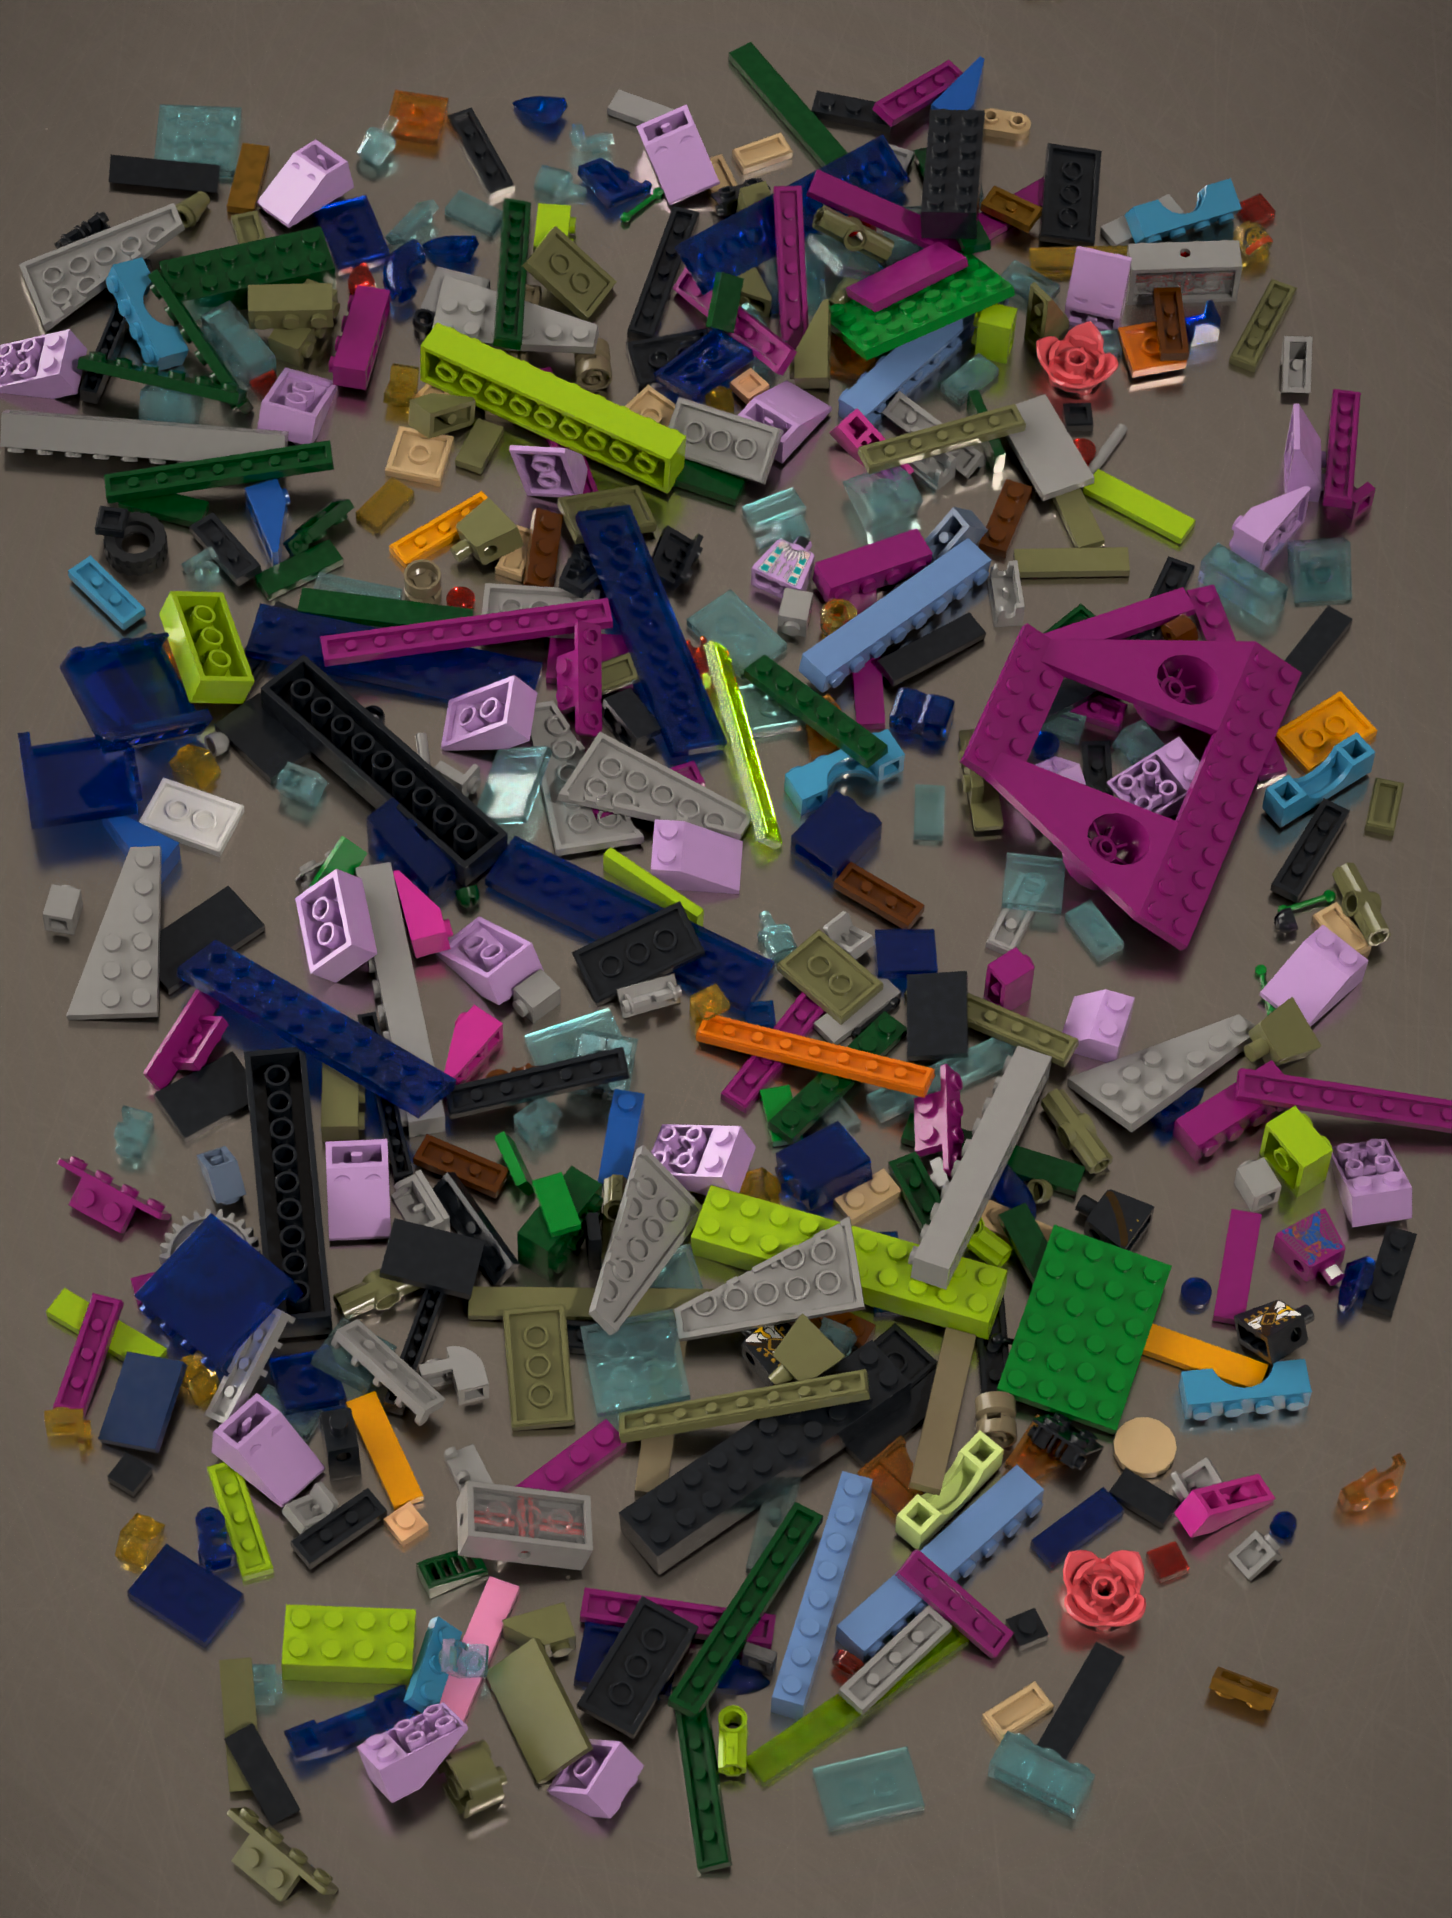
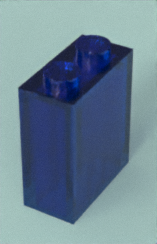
M836 790L791 835L790 852L834 882L850 861L856 864L881 839L882 822L874 813L865 811L851 797L844 796Z
M839 1121L776 1153L777 1166L775 1167V1173L781 1183L788 1184L795 1200L798 1203L803 1202L809 1211L873 1179L871 1159Z

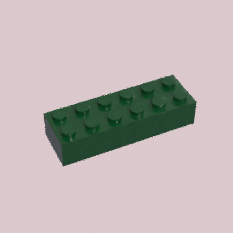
M321 226L159 261L160 272L170 283L194 320L248 309V285L304 284L307 279L318 283H332L333 289H336L335 266ZM178 320L173 322L174 325L180 324Z

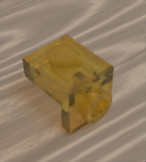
M393 363L390 370V381L384 392L383 403H389L398 408L410 407V400L414 399L418 393L419 368Z
M713 386L710 389H703L704 405L734 414V399L731 388Z
M191 744L180 748L177 754L168 762L173 771L191 776L199 789H205L221 773V769L209 749Z
M717 983L690 996L689 1015L695 1023L703 1019L707 1021L730 1009V1002Z
M763 1167L746 1173L739 1193L780 1205L779 1193L781 1192V1185L776 1176H773Z
M196 1352L182 1358L180 1361L185 1362L187 1369L181 1385L189 1391L193 1402L200 1406L214 1397L220 1381L213 1366Z
M57 1407L53 1410L44 1411L47 1436L77 1434L79 1450H86V1439H91V1421L84 1419L83 1408L69 1409L67 1407Z
M136 1513L120 1531L115 1556L143 1568L147 1563L149 1550L163 1536L165 1524L155 1521L149 1516Z

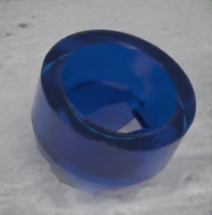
M1281 1511L1273 1517L1269 1528L1275 1536L1282 1539H1290L1297 1529V1519L1291 1512Z

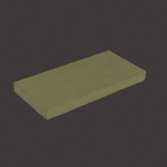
M565 1304L503 1309L512 1431L575 1425Z
M532 1638L484 1672L537 1783H546L593 1749L540 1639Z

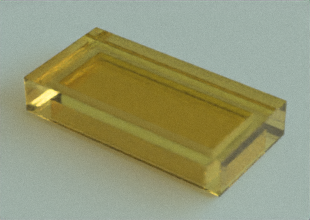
M391 477L356 511V519L378 533L414 498V491L394 477Z

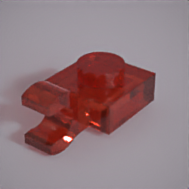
M704 636L700 637V647H693L690 640H686L685 648L687 655L691 658L692 669L700 691L712 688V676L716 675L713 660L707 659L706 656L708 642Z

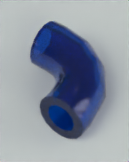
M415 239L404 243L394 250L383 267L382 283L384 289L390 290V301L396 307L408 304L415 297L417 290L410 280V274L413 270L426 263L424 250Z

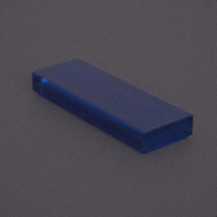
M1102 1487L1033 1538L1030 1545L1052 1568L1064 1559L1070 1551L1079 1548L1122 1516L1124 1509Z

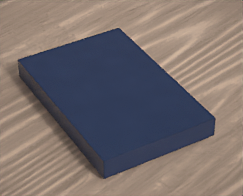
M127 1352L98 1439L106 1444L159 1453L187 1369L185 1362Z

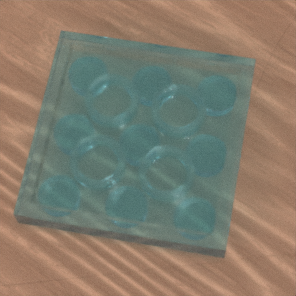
M160 104L154 159L221 165L220 177L234 178L238 161L242 107Z
M673 1309L627 1317L618 1331L612 1335H609L598 1323L580 1327L598 1418L691 1399Z

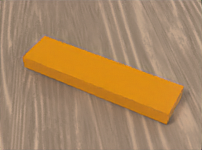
M480 491L389 545V552L404 568L415 560L426 559L458 540L457 523L488 497L483 491Z
M1152 1324L1142 1355L1187 1371L1212 1368L1224 1382L1242 1388L1253 1387L1262 1383L1269 1364L1156 1324Z
M373 1391L347 1401L346 1408L349 1407L352 1410L356 1430L393 1510L396 1511L409 1501L412 1505L423 1501L424 1495L376 1392Z

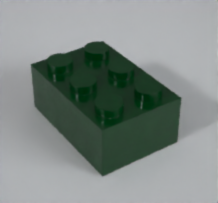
M572 1165L563 1177L580 1219L581 1229L551 1238L540 1206H538L517 1232L518 1262L547 1281L555 1272L557 1274L560 1273L567 1263L569 1254L573 1250L577 1251L582 1246L585 1240V1218L587 1213L598 1212L599 1223L602 1220V1203L604 1200L602 1198V1184Z

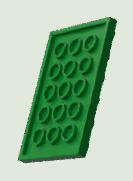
M962 250L957 251L958 253L964 255ZM973 254L964 255L967 257L969 265L966 268L878 312L870 310L853 299L845 304L830 306L831 331L867 361L1015 296L1012 284Z
M1054 1225L996 1391L1008 1392L1017 1401L1054 1414L1058 1412L1073 1421L1115 1435L1172 1266Z

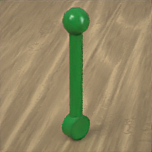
M655 188L651 196L629 212H623L620 216L621 221L624 223L629 222L631 216L654 199L663 198V189Z
M1326 890L1321 896L1290 906L1281 905L1278 907L1277 912L1289 907L1294 911L1322 901L1333 902L1336 894L1332 890Z
M1257 965L1255 967V975L1260 978L1262 988L1267 985L1265 977L1267 968L1264 965ZM1266 1001L1268 1006V1016L1276 1008H1274L1270 1003Z

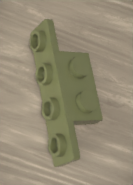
M975 729L960 730L959 742L961 750L958 752L959 766L964 768L965 775L962 777L963 790L968 792L974 830L1002 829L1004 822L998 791L983 777L960 763Z
M248 1807L229 1809L227 1816L249 1833V1836L231 1861L278 1901H286L301 1878L322 1895H331L337 1892L339 1888L332 1883L333 1878L328 1872L321 1868L315 1869L307 1862L308 1856L295 1847L290 1848L283 1842L284 1837L274 1828H266L258 1821L260 1817L257 1813Z

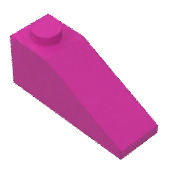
M858 408L848 414L829 432L839 445L861 465L863 463L858 455V447L886 440ZM904 464L873 474L892 490H895L914 470L909 464Z
M399 870L393 871L415 957L419 958L451 949L448 937L453 936L450 920H443L440 908Z
M473 1005L467 1013L462 1012L455 1022L442 1079V1098L446 1100L444 1088L463 1084L503 1040V1023L476 1005Z
M1255 1474L1194 1489L1174 1513L1192 1538L1212 1533L1272 1503L1276 1498L1260 1474Z

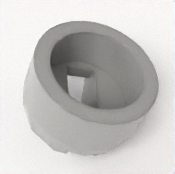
M213 732L204 737V743L208 753L212 757H216L227 751L229 739L222 732Z

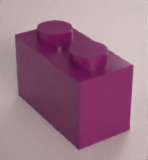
M1015 947L987 965L983 995L986 1000L1011 1011L1028 1001L1031 997L1035 969L1031 958L1026 954L1023 955Z

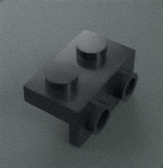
M667 525L662 530L644 574L672 591L681 583L685 585L693 574V569H691L692 563L696 562L703 550L700 547L703 536L698 533L693 539H690Z

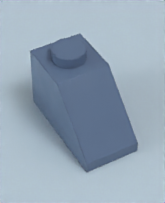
M953 507L929 534L925 542L933 553L931 563L965 539L969 538L976 545L985 535L988 529L973 511Z
M226 1146L196 1155L211 1197L217 1204H232L237 1202L240 1196L246 1195L237 1159Z

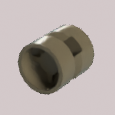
M598 338L595 354L574 353L576 382L581 388L592 391L600 390L610 385L612 382L610 348L606 340Z
M425 559L409 563L404 571L405 600L440 605L442 600L440 568L436 563Z
M991 1391L978 1395L975 1398V1418L978 1420L976 1422V1433L980 1430L1002 1448L1014 1445L1017 1442V1422L1014 1420L1016 1418L1015 1397L1008 1392Z

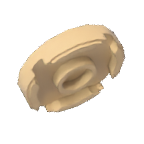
M1149 1417L1134 1418L1125 1422L1118 1429L1113 1443L1114 1458L1120 1468L1123 1470L1127 1468L1142 1478H1154L1165 1473L1173 1463L1177 1450L1176 1440L1170 1428L1161 1421Z

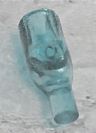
M389 115L381 129L376 127L369 128L356 154L373 165L380 167L386 156L396 145V140L391 135V132L398 120Z
M544 164L541 166L534 183L535 191L547 194L556 200L564 199L568 193L584 198L587 193V187L573 183V176L570 172Z
M798 512L772 521L768 527L769 534L755 539V543L760 550L773 545L780 539L793 544L798 536H803L807 539H810L811 536L806 521L801 513Z
M766 910L759 914L765 929L758 932L757 939L760 946L766 951L770 962L779 963L798 946L794 941L790 926L786 923L775 924L770 912Z

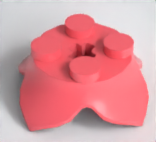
M1091 321L1074 326L1062 340L1054 336H1046L1036 340L1037 357L1049 376L1050 385L1066 392L1088 395L1094 387L1108 379L1118 368L1117 358L1111 353H1104L1102 335Z
M1119 1550L1101 1559L1091 1551H1070L1065 1559L1063 1568V1580L1067 1589L1064 1606L1068 1614L1077 1622L1096 1627L1102 1631L1108 1630L1111 1626H1126L1142 1618L1146 1608V1600L1140 1594V1589L1144 1581L1145 1570L1139 1552ZM1098 1591L1101 1593L1108 1591L1109 1596H1101L1098 1594Z

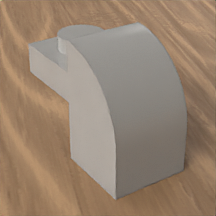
M459 1346L446 1347V1359L434 1358L419 1365V1375L432 1387L453 1383L459 1405L489 1398V1382L484 1364L477 1354L467 1348Z

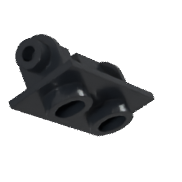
M750 178L744 181L743 184L725 186L720 188L719 191L711 193L710 196L719 204L715 206L717 215L727 217L736 214L740 188L763 182L761 178Z

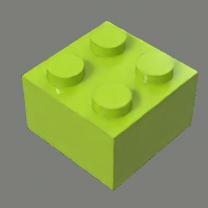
M1294 1106L1266 1123L1259 1154L1262 1158L1266 1159L1273 1171L1295 1197L1298 1198L1326 1180L1333 1149L1330 1141L1325 1136H1321L1313 1127V1123L1308 1115L1302 1114Z

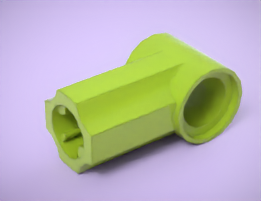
M981 1217L974 1231L975 1234L972 1235L965 1250L972 1251L989 1265L1002 1268L1012 1255L1014 1249L988 1229Z
M727 1706L721 1710L718 1716V1773L725 1774L726 1776H739L747 1772V1737L749 1733L747 1714L739 1706ZM730 1723L740 1724L739 1727L734 1729L726 1727Z

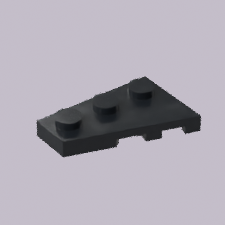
M613 538L575 544L574 551L571 557L568 558L559 578V588L583 599L630 557L631 547Z

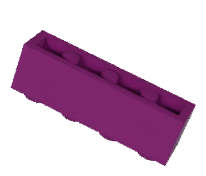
M357 285L355 295H350L347 306L349 314L348 316H343L341 332L343 333L342 336H337L335 342L336 356H331L328 371L333 373V385L366 390L391 310L390 290Z
M915 528L815 562L812 580L826 603H841L861 591L864 594H868L877 588L894 585L903 579L914 576L931 564L933 553L919 530Z
M1272 1060L1256 1069L1283 1074ZM1235 1082L1175 1120L1173 1136L1196 1161L1204 1155L1205 1157L1211 1156L1226 1141L1232 1142L1236 1140L1245 1129L1252 1125L1254 1127L1260 1125L1269 1114L1276 1110L1280 1112L1285 1108L1235 1100L1237 1084Z

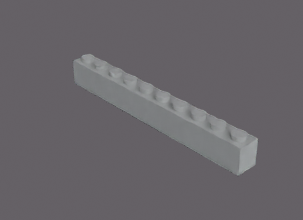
M6 409L2 412L0 447H8V452L24 453L25 449H36V454L53 455V451H61L67 457H81L82 453L93 454L94 459L107 460L112 455L121 456V461L137 462L138 458H149V463L166 464V460H175L177 463L288 447L289 431Z
M391 862L356 867V876L362 878L377 949V955L368 960L367 964L369 973L375 972L376 980H372L373 993L375 998L380 997L382 1005L377 1006L380 1024L386 1023L387 1031H382L385 1049L391 1048L392 1056L388 1057L390 1074H396L398 1082L393 1083L396 1101L402 1100L403 1108L399 1109L402 1127L407 1126L409 1138L445 1132V1114Z
M1017 1046L1013 1056H1007L1002 1070L1004 1074L1002 1077L997 1076L992 1090L994 1095L992 1098H986L982 1109V1114L984 1115L982 1119L977 1117L972 1129L973 1137L972 1139L967 1138L961 1153L963 1158L961 1161H955L951 1172L952 1180L951 1182L946 1181L940 1195L942 1200L940 1203L935 1202L930 1214L931 1223L930 1225L924 1224L919 1237V1242L921 1243L919 1247L914 1246L911 1250L908 1264L912 1265L911 1278L945 1290L947 1289L1049 1078L1051 1056L1021 1046Z

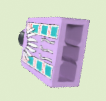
M798 536L793 544L783 539L777 540L753 565L751 585L780 598H783L785 588L806 591L814 571L815 555L809 551L812 547L811 541L803 536Z

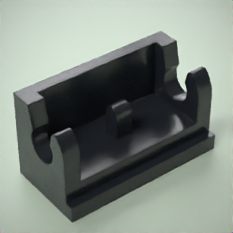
M631 688L604 698L602 722L619 742L638 752L647 750L657 743L652 737L661 734L663 727Z

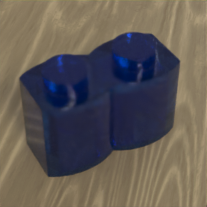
M899 688L889 716V727L902 735L918 734L927 741H945L955 713V701L941 695L925 694L916 689Z

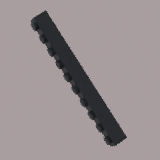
M144 259V261H145V263H146V265H147V267H148V269H149V271H150V273H151V272H152V263H151V260H149V259ZM117 300L95 351L106 354V359L116 360L130 327L125 316L123 317L119 312ZM87 371L79 389L81 401L98 404L109 376Z
M375 1011L357 1015V1021L383 1137L388 1142V1158L394 1184H396L400 1180L413 1175V1170Z
M429 1289L424 1291L400 1356L417 1373H419V1365L423 1362L447 1297L445 1293ZM388 1389L384 1399V1411L403 1416L406 1405L399 1408L394 1403L397 1396Z

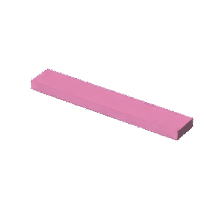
M489 1576L452 1663L440 1703L444 1702L464 1723L485 1675L484 1672L488 1668L503 1632L502 1620L509 1618L520 1592V1586Z

